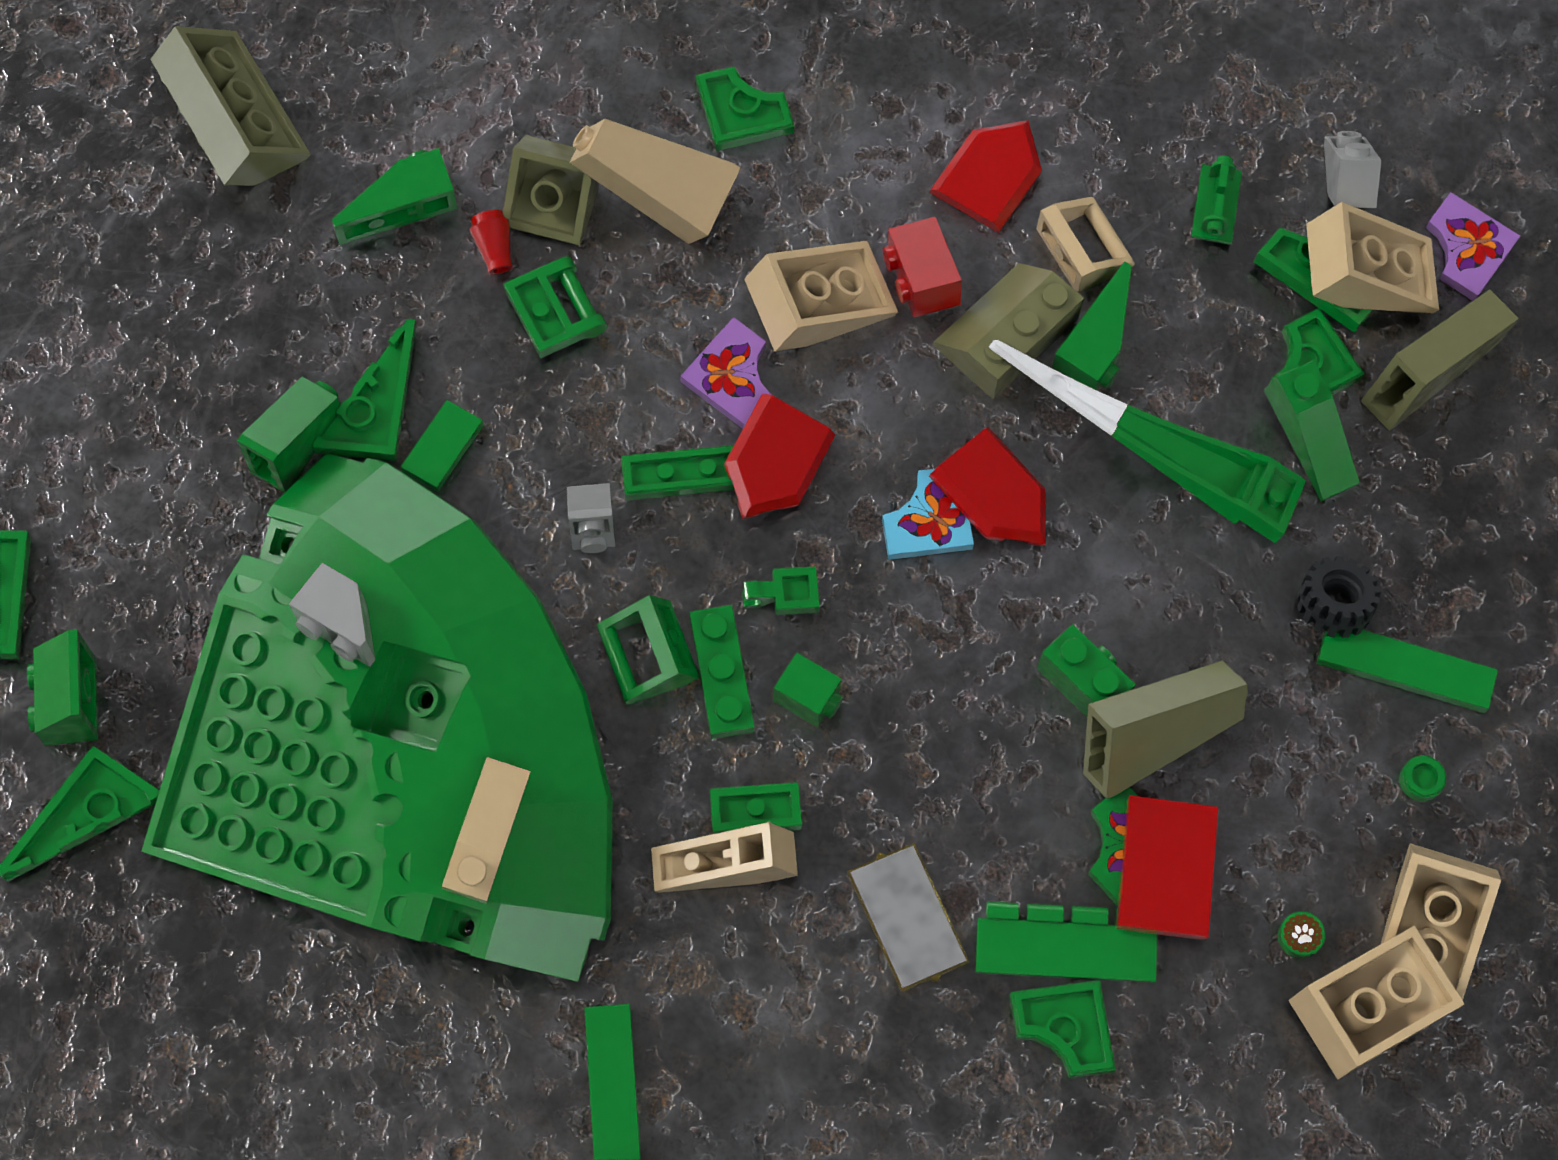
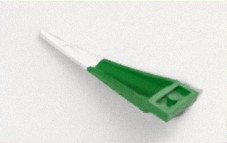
M993 340L989 348L1233 524L1240 520L1274 543L1284 535L1306 480L1272 457L1197 433L1127 405L1063 375L999 340Z

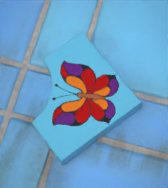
M935 469L919 470L917 488L911 500L899 510L882 516L888 560L973 550L974 542L970 521L929 477Z

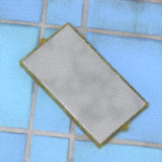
M915 843L887 855L878 853L875 860L847 871L848 877L901 992L929 980L938 982L941 975L969 963Z

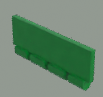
M987 901L986 918H977L975 973L1155 983L1157 934L1116 929L1118 908H1116L1115 925H1108V908L1072 906L1070 923H1063V905L1027 903L1026 921L1019 920V903Z

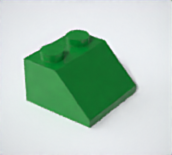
M77 629L67 630L33 648L34 664H28L27 666L28 686L30 690H34V706L28 707V724L30 731L35 732L45 746L98 741L96 657Z

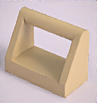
M1094 197L1055 203L1040 211L1036 229L1069 283L1079 294L1111 279L1124 261L1132 265V267L1135 265L1134 260ZM1086 215L1113 259L1092 263L1069 227L1068 222Z

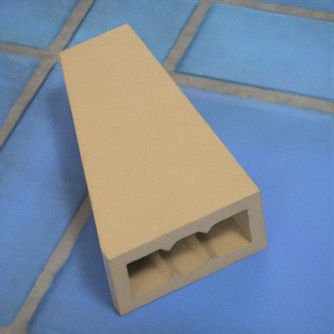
M603 119L590 127L586 125L580 130L573 142V147L576 148V151L569 162L688 244L709 235L740 170V167L735 163L608 119Z

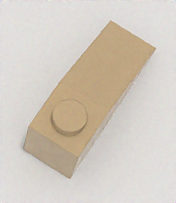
M489 757L486 758L442 884L443 890L486 904L531 771Z
M770 822L651 848L654 891L658 893L752 885L798 876L794 832Z

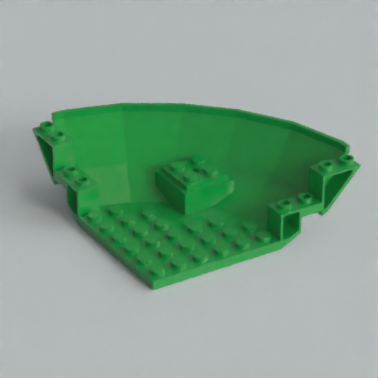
M326 453L273 503L266 515L271 517L259 559L242 554L218 595L141 852L370 928L420 942L441 944L484 960L579 982L583 965L587 960V951L591 938L605 940L611 920L613 806L587 693L541 599L476 520L391 464L367 458L362 463ZM321 563L331 567L359 585L368 607L375 661L370 667L356 658L352 662L345 660L331 648L332 643L321 637L317 640H312L304 635L295 625L297 619L289 603ZM430 692L433 695L434 701L431 707L425 709L422 706L421 700L425 693ZM489 757L531 772L488 900L485 904L443 890L442 884L486 758ZM471 919L474 923V930L468 936L465 932V925Z

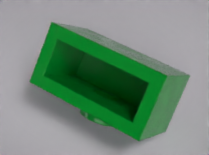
M1074 624L1066 629L1042 652L1037 666V670L1086 717L1088 716V704L1133 690L1136 686L1116 666L1117 661L1112 653L1101 645L1096 647Z

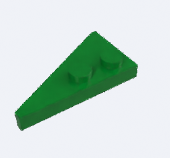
M406 319L403 326L397 328L388 340L389 346L376 364L372 362L353 387L352 395L343 401L336 410V418L322 437L318 435L314 440L313 449L315 453L391 461L397 460L417 328L415 319Z
M92 746L0 864V877L9 882L156 804L160 790Z

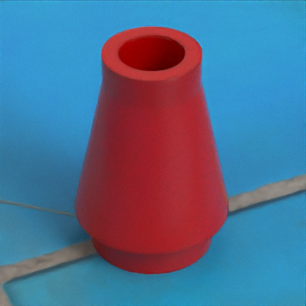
M488 210L474 215L471 218L472 226L469 231L487 265L488 273L496 275L510 271L513 266L511 262L509 219L504 218L502 210Z

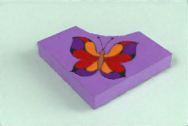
M1451 192L1426 227L1438 239L1444 251L1445 267L1439 280L1472 301L1477 299L1520 238V235Z
M733 317L680 376L681 383L743 429L762 393L772 395L761 383L757 371L758 360L766 348V341Z

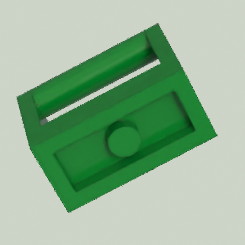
M648 595L597 624L598 632L626 705L683 687L700 678L670 600ZM643 622L661 674L637 686L617 630Z

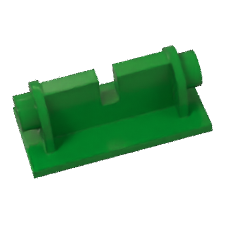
M1219 156L1211 166L1204 164L1201 166L1191 238L1232 244L1242 171L1236 170L1233 159L1229 156Z

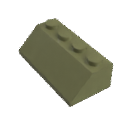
M175 26L150 60L224 185L255 186L309 158L311 155L237 31Z

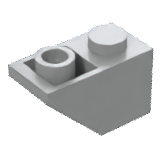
M1340 131L1337 133V136H1325L1324 153L1327 194L1334 206L1343 202L1356 208H1376L1381 159L1368 140L1362 137L1361 133Z
M610 483L567 487L568 521L572 549H581L584 553H599L605 551L607 547H615Z
M321 563L289 603L297 619L295 625L304 635L312 640H317L321 637L332 643L331 648L345 660L352 662L356 658L370 667L375 661L368 607L359 585L331 567Z

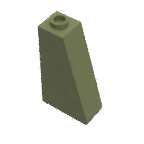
M1488 290L1398 352L1361 402L1389 431L1392 430L1498 345L1519 318L1491 290Z
M1222 660L1088 704L1083 774L1106 799L1117 795L1243 720L1245 702L1248 696V684Z

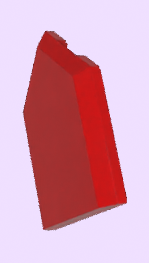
M1029 120L972 130L931 188L930 194L1000 233L1042 172Z
M762 393L724 463L728 478L732 480L739 501L737 505L742 520L759 516L761 513L798 506L836 436L831 428L770 394Z
M989 427L983 429L929 475L933 482L985 539L997 541L1010 539L1026 541L1028 545L1045 546L1046 489Z

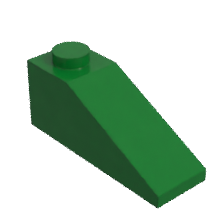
M439 148L430 151L419 150L410 154L408 158L399 160L332 219L339 245L456 210L457 204L454 189Z
M1124 261L1055 353L1052 369L1097 391L1101 386L1107 389L1113 383L1121 369L1116 363L1121 351L1132 265Z
M1312 360L1277 376L1264 389V392L1320 501L1322 502L1358 485L1360 482L1334 398L1315 361Z

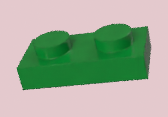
M798 782L710 789L713 834L767 822L790 831L802 830Z

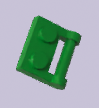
M569 256L559 258L504 283V291L540 359L585 338L597 337L608 328L602 314L596 313L575 274L577 268ZM555 280L561 281L581 318L580 321L573 324L570 322L550 284Z

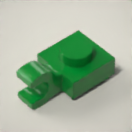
M816 566L776 568L772 571V581L744 582V590H742L743 608H758L774 603L775 615L818 613L820 604Z

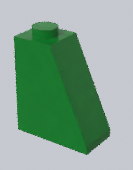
M302 376L238 438L237 442L250 473L285 493L315 454L313 443L318 435L322 437L336 418L335 412L340 406L338 393L322 381L313 383Z

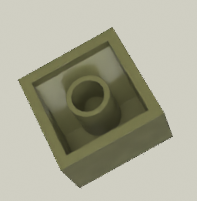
M525 135L513 147L503 207L504 218L509 219L510 228L576 245L582 243L598 194L599 183L569 163L576 151L575 147Z

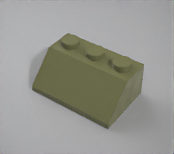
M1018 263L933 342V346L990 398L995 399L1022 371L989 348L993 340H999L1036 360L1079 319L1084 298L1054 271Z

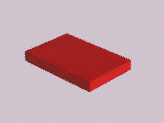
M1129 796L1127 801L1116 929L1198 940L1208 939L1218 819L1217 806Z

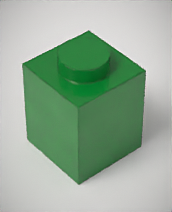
M796 653L774 686L773 701L818 727L824 716L831 719L840 707L844 696L839 694L842 679L801 654Z

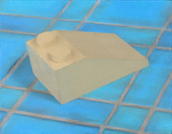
M1340 202L1306 224L1311 284L1314 297L1343 308L1435 313L1439 311L1431 238L1343 202Z
M868 241L769 253L762 258L744 279L775 352L808 347L891 318L898 313Z
M1410 843L1396 885L1381 944L1415 926L1463 1000L1501 883L1498 871Z
M1415 926L1311 983L1288 1000L1337 1080L1464 1005L1463 1000Z

